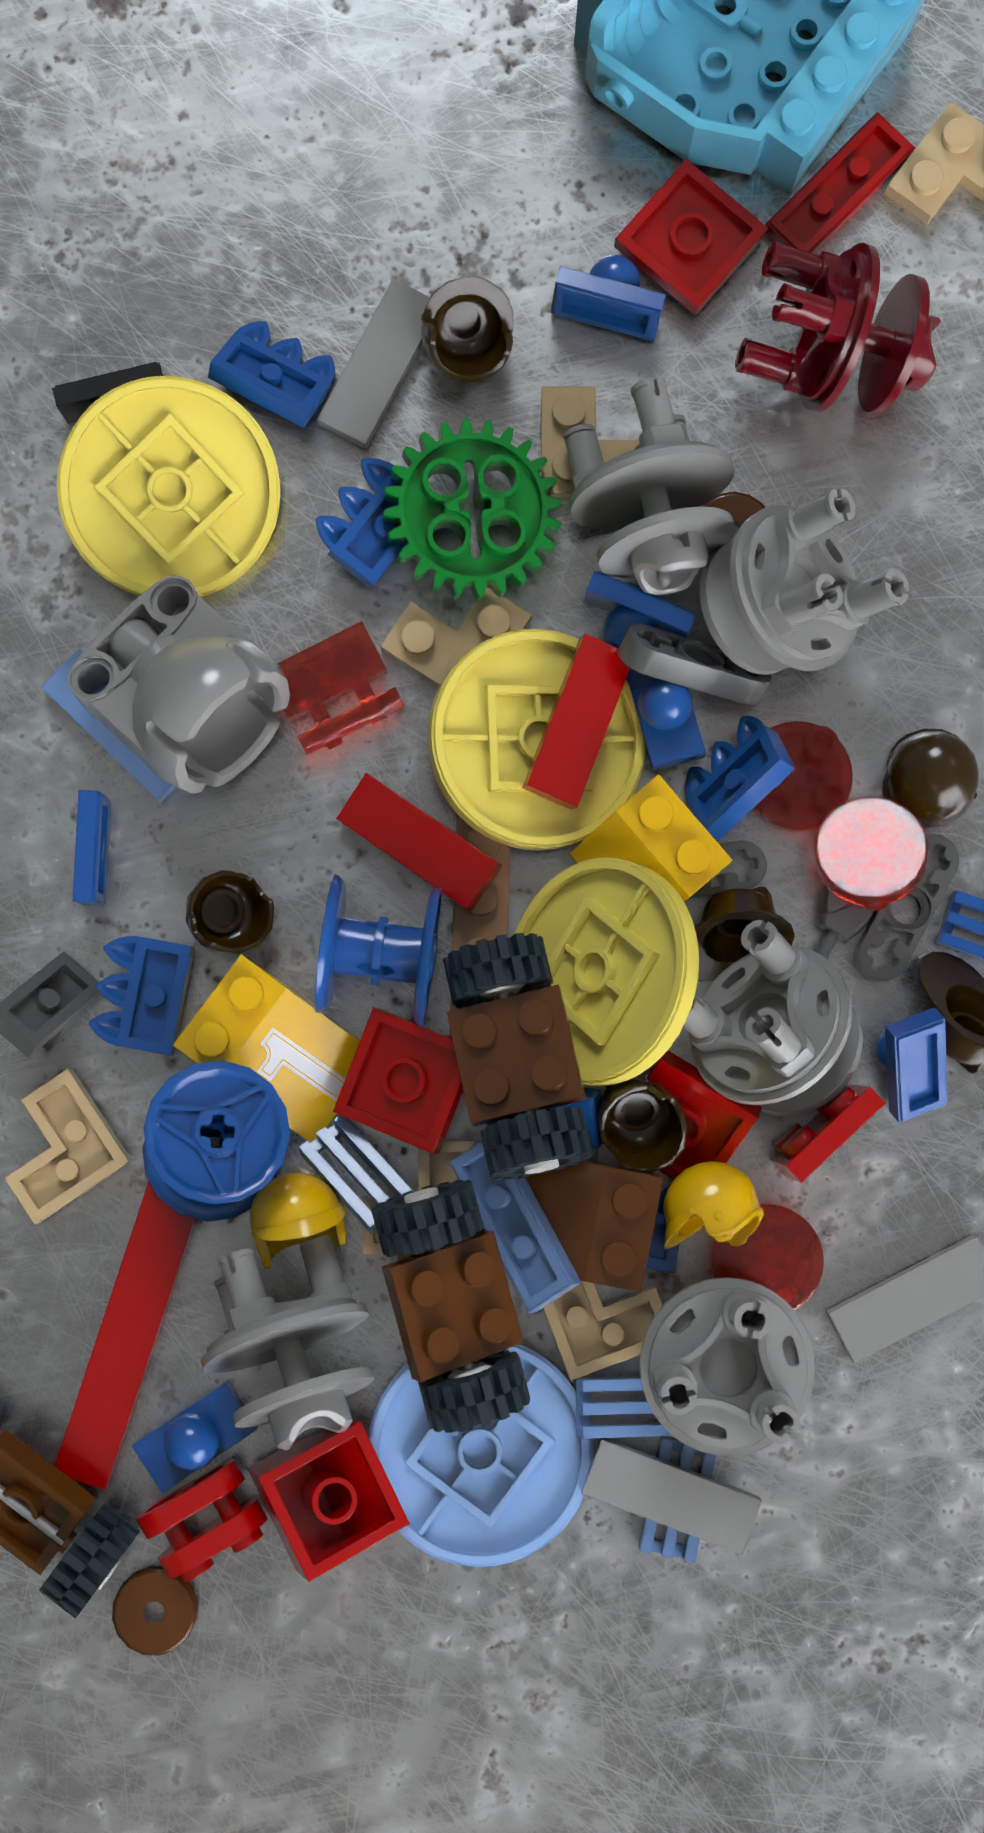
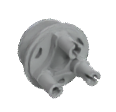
M650 378L639 381L630 391L642 428V433L639 435V444L633 451L624 453L604 463L596 430L592 424H580L571 427L564 432L563 436L574 476L572 478L575 490L569 500V509L573 520L581 526L591 529L618 530L608 537L597 550L596 556L600 570L613 577L636 578L643 592L662 595L679 592L690 587L699 569L707 565L708 557L718 547L728 544L733 539L736 533L733 516L720 508L700 506L714 499L730 484L735 469L732 458L726 451L708 443L689 441L684 416L673 413L666 380L664 378H656L653 382L655 389H653Z
M842 488L832 489L797 507L775 505L764 508L745 520L734 540L718 547L708 557L707 565L703 568L700 579L702 613L708 630L718 647L739 667L762 675L773 674L788 667L802 671H816L835 664L846 655L854 642L858 627L869 623L871 615L890 607L904 604L907 601L908 595L905 592L909 591V583L906 576L896 568L888 569L884 573L864 582L857 581L846 552L836 537L829 531L855 517V503L847 490Z
M755 920L746 926L741 936V944L750 954L727 967L712 982L703 997L696 991L691 1010L683 1028L689 1033L691 1052L697 1070L707 1084L720 1095L738 1103L759 1105L762 1107V1112L775 1116L801 1115L827 1104L848 1084L857 1069L862 1053V1027L857 1014L852 1008L848 986L836 967L828 959L813 950L791 946L772 923L767 922L766 924L763 920Z
M331 1235L316 1237L302 1243L299 1247L313 1290V1294L305 1299L275 1302L274 1297H267L253 1248L232 1252V1259H230L229 1255L218 1259V1265L221 1267L224 1277L216 1280L214 1285L215 1289L218 1290L229 1328L224 1331V1336L207 1347V1353L200 1360L203 1371L206 1373H224L277 1360L285 1388L246 1404L232 1414V1418L237 1428L254 1427L270 1423L276 1446L283 1450H289L297 1436L310 1428H325L337 1433L347 1430L353 1420L345 1397L365 1388L375 1379L370 1367L351 1368L313 1378L304 1350L349 1332L369 1317L367 1306L362 1303H356L355 1299L352 1298Z
M713 1278L682 1289L658 1310L645 1333L640 1352L639 1366L642 1388L653 1414L672 1436L695 1450L720 1456L744 1455L764 1449L773 1443H787L792 1439L789 1436L792 1431L797 1434L800 1430V1417L810 1400L815 1380L813 1345L804 1323L795 1310L775 1292L760 1284L739 1278Z

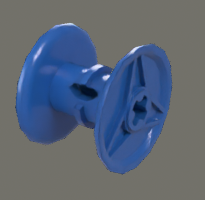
M334 874L326 901L319 945L315 983V1012L322 1013L329 1008L337 974L371 978L370 985L375 986L380 985L381 979L416 984L413 1019L419 1026L424 1027L437 955L442 888H437L430 893L423 928L388 924V917L381 916L378 922L345 918L346 884L339 875Z
M222 1060L193 1064L168 1078L150 1102L143 1127L145 1140L142 1152L145 1175L158 1198L182 1216L206 1222L236 1218L251 1209L252 1202L258 1191L265 1187L270 1180L277 1177L278 1170L284 1163L290 1140L287 1108L273 1085L249 1067ZM208 1137L219 1138L221 1148L210 1147L211 1141Z

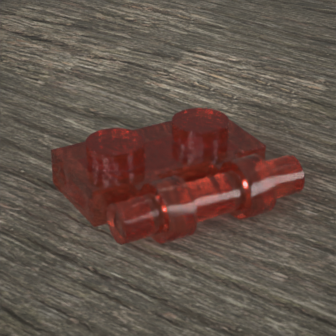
M362 621L277 663L283 670L289 685L290 698L287 708L283 709L288 720L292 722L310 713L316 724V727L297 736L306 755L325 746L331 750L343 744L341 738L368 724L375 728L388 721L386 715L405 706L396 687L375 696L369 683L388 674ZM354 691L360 705L331 719L325 705Z

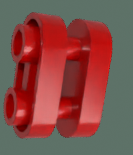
M234 1458L215 1466L156 1501L135 1518L146 1539L164 1532L171 1546L158 1557V1560L169 1579L181 1575L185 1582H189L215 1564L212 1557L228 1547H231L234 1553L240 1552L264 1535L260 1526L267 1521L268 1517L257 1498H252L239 1504L232 1491L245 1480ZM213 1503L219 1517L191 1533L184 1520Z

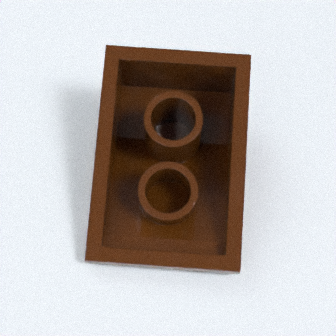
M589 1160L581 1161V1163L576 1165H568L561 1170H550L545 1174H532L529 1177H525L581 1281L642 1293L663 1177L655 1173L630 1171L619 1166Z

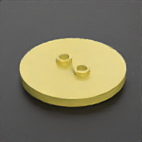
M153 376L130 381L112 389L91 404L73 426L61 453L57 475V495L61 517L72 543L89 566L107 581L126 592L140 596L162 578L172 575L182 576L192 583L201 597L224 589L239 579L253 566L265 550L277 522L280 506V478L276 459L266 435L251 414L236 400L221 390L201 381L177 376Z
M520 629L494 636L480 643L463 656L448 672L439 686L431 706L427 726L428 755L433 774L443 796L453 810L473 829L485 837L509 847L541 851L563 848L583 841L614 811L632 797L642 773L645 743L628 682L625 681L578 807L571 810L522 788L579 641L578 638L565 633L545 629Z
M594 858L572 865L552 878L532 899L519 921L515 933H524V936L533 933L537 934V937H543L553 979L551 986L559 984L562 991L583 1085L607 1086L627 1081L650 1068L666 1053L678 1037L687 1020L695 997L699 973V949L693 920L679 893L664 877L643 865L619 858Z

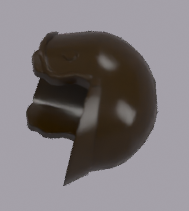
M465 276L446 282L429 298L421 315V320L423 321L421 329L422 344L429 362L441 374L461 382L482 381L496 374L507 362L513 345V309L509 298L503 290L487 279L477 276Z
M922 728L904 735L893 746L886 762V773L884 774L882 795L885 805L895 817L914 827L931 828L944 826L955 821L966 812L973 799L977 797L979 769L975 755L957 735L943 729Z

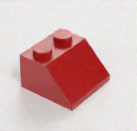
M360 1420L353 1421L349 1428L341 1433L326 1430L297 1440L289 1450L281 1449L247 1468L295 1570L308 1582L410 1524Z

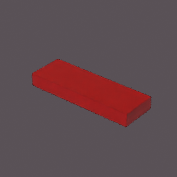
M876 112L766 222L765 226L768 227L767 235L773 241L776 240L781 244L815 254L903 166L916 148L882 115Z
M586 633L579 638L524 781L523 789L571 810L578 807L630 667L619 658L617 654L618 648Z
M368 773L364 774L336 818L435 888H442V893L467 910H473L502 866L500 862Z

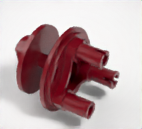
M776 240L771 243V247L768 248L763 260L762 276L806 288V291L784 283L780 287L775 300L792 306L781 304V306L774 305L772 320L802 327L796 346L792 347L789 351L754 341L750 338H744L735 360L736 372L781 384L783 390L799 394L806 409L818 413L829 408L841 394L856 367L862 351L864 353L859 372L858 399L862 410L874 415L884 413L896 401L903 389L915 392L930 380L937 366L932 348L931 333L940 325L941 320L939 317L929 314L930 291L924 277L915 274H907L902 277L887 295L874 323H872L880 284V258L874 246L858 243L839 256L826 251L816 255L781 244Z

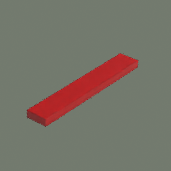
M149 1181L54 1465L68 1477L106 1490L110 1485L197 1220L180 1215L161 1201Z

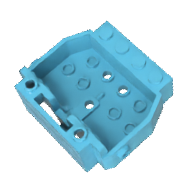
M578 0L574 44L587 53L585 79L593 96L683 160L687 159L693 164L751 175L753 171H756L781 190L791 195L911 32L924 0ZM727 6L732 9L733 13L729 15L720 14L716 7ZM807 30L812 33L814 38L804 40L798 36L797 32ZM777 72L782 76L783 80L772 82L765 74Z

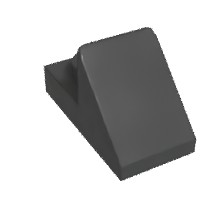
M63 951L0 1002V1034L27 1058L32 1056L42 1046L47 1050H51L101 994L96 988L98 981Z

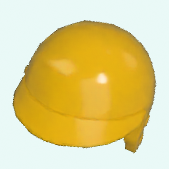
M715 1161L698 1163L679 1174L668 1188L664 1198L663 1214L667 1226L664 1248L669 1249L680 1244L703 1227H705L707 1234L714 1237L717 1242L728 1241L734 1247L745 1244L764 1216L754 1185L749 1177L732 1165Z
M303 1172L282 1174L270 1180L256 1194L250 1210V1228L256 1249L261 1257V1264L264 1265V1270L272 1266L271 1259L281 1250L316 1237L331 1235L333 1244L336 1247L346 1245L344 1224L346 1211L344 1204L339 1203L336 1194L329 1185L318 1177Z

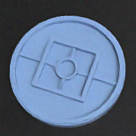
M523 1343L506 1350H509V1352L516 1351L519 1354L531 1399L528 1405L523 1406V1410L518 1413H509L510 1417L504 1420L495 1419L491 1421L492 1424L484 1427L481 1424L475 1425L472 1430L462 1431L459 1428L452 1433H445V1430L435 1432L434 1429L430 1428L418 1381L412 1379L408 1362L390 1380L376 1405L368 1437L410 1523L398 1530V1532L411 1544L437 1559L462 1566L488 1567L503 1565L525 1558L543 1548L562 1532L575 1515L585 1496L581 1491L593 1460L592 1438L582 1439L576 1437V1389L557 1365L537 1350Z

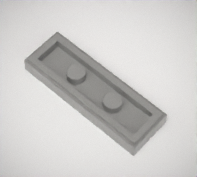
M394 278L392 279L317 419L319 426L367 450L423 345L421 335L423 321L421 320V315L429 301V296Z
M971 1235L825 1310L850 1360L855 1364L984 1297V1249L978 1237Z
M608 1438L599 1439L581 1491L586 1496L743 1555L762 1502L761 1498L757 1495Z

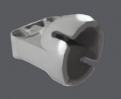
M173 575L162 578L135 599L90 643L71 666L67 676L69 689L91 717L100 721L162 780L191 794L203 792L206 784L213 787L221 786L232 780L249 766L272 740L279 727V718L275 712L286 709L290 698L288 680L280 665L205 601L189 580L182 576ZM187 606L185 611L178 615L172 616L175 610H177L180 607ZM108 682L104 690L93 694L99 685ZM257 694H259L263 698L266 704L261 699H259Z

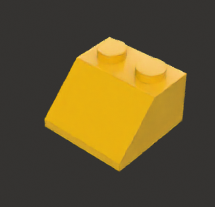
M659 774L614 811L569 853L576 863L607 857L619 858L643 865L664 877L675 888L684 902L733 861Z

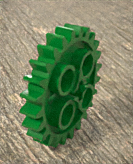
M464 418L459 434L454 435L448 424L443 422L439 428V440L437 442L425 431L420 434L418 441L421 453L408 446L404 448L402 458L409 468L393 465L390 477L401 486L385 487L383 498L397 504V506L385 509L382 520L398 524V527L388 533L387 542L393 544L404 542L405 547L398 555V563H405L413 559L418 563L412 577L415 581L427 573L433 575L431 589L433 593H436L447 582L452 584L454 600L459 599L464 587H471L476 602L481 601L487 585L492 587L498 597H502L506 592V578L517 587H522L527 581L522 567L538 573L543 563L535 552L550 555L555 547V544L543 534L557 533L562 524L548 516V514L558 511L562 506L561 499L547 497L546 495L557 484V477H540L539 473L547 463V458L541 457L530 461L526 456L533 442L527 440L517 448L511 444L513 428L511 427L507 428L500 438L493 436L491 420H486L480 433H473L469 419ZM467 462L471 463L474 469V507L476 510H483L476 524V536L481 551L480 558H474L471 555V515L469 511L462 510L469 494L467 477L463 466ZM493 470L500 471L509 479L511 488L505 492H495L485 484L483 475ZM435 474H446L455 482L457 491L447 496L439 495L431 489L428 479ZM494 525H504L510 528L515 536V544L507 548L495 545L489 537L488 529ZM441 528L452 529L459 535L461 547L453 551L439 548L434 542L433 532Z

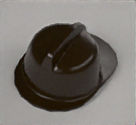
M766 887L724 890L713 895L707 901L700 923L694 926L699 949L698 982L714 981L727 967L750 954L742 946L741 936L743 930L752 921L763 920L766 924L767 922L772 923L792 946L795 937L792 925L782 916L776 914L772 895Z
M930 952L921 958L917 970L919 982L926 995L935 1006L934 1008L945 1018L946 1055L955 1059L969 1073H978L984 1069V978L974 967L957 956L946 952Z

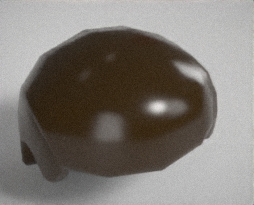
M220 870L200 879L187 896L186 923L194 938L209 951L237 955L258 947L270 933L275 907L273 899L265 894L253 877L241 872Z
M647 1078L631 1079L612 1088L599 1106L598 1130L600 1131L601 1141L615 1156L622 1168L630 1171L652 1173L671 1165L684 1150L687 1124L683 1109L678 1099L659 1082H651Z

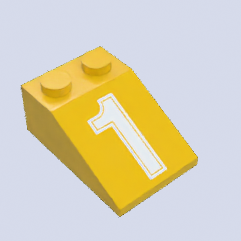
M241 954L173 1046L197 1064L222 1060L251 1068L275 1088L287 1108L289 1128L311 1143L317 1138L316 1133L324 1127L327 1128L337 1115V1113L333 1112L360 1040L323 1012L316 1013L314 1005L251 958Z

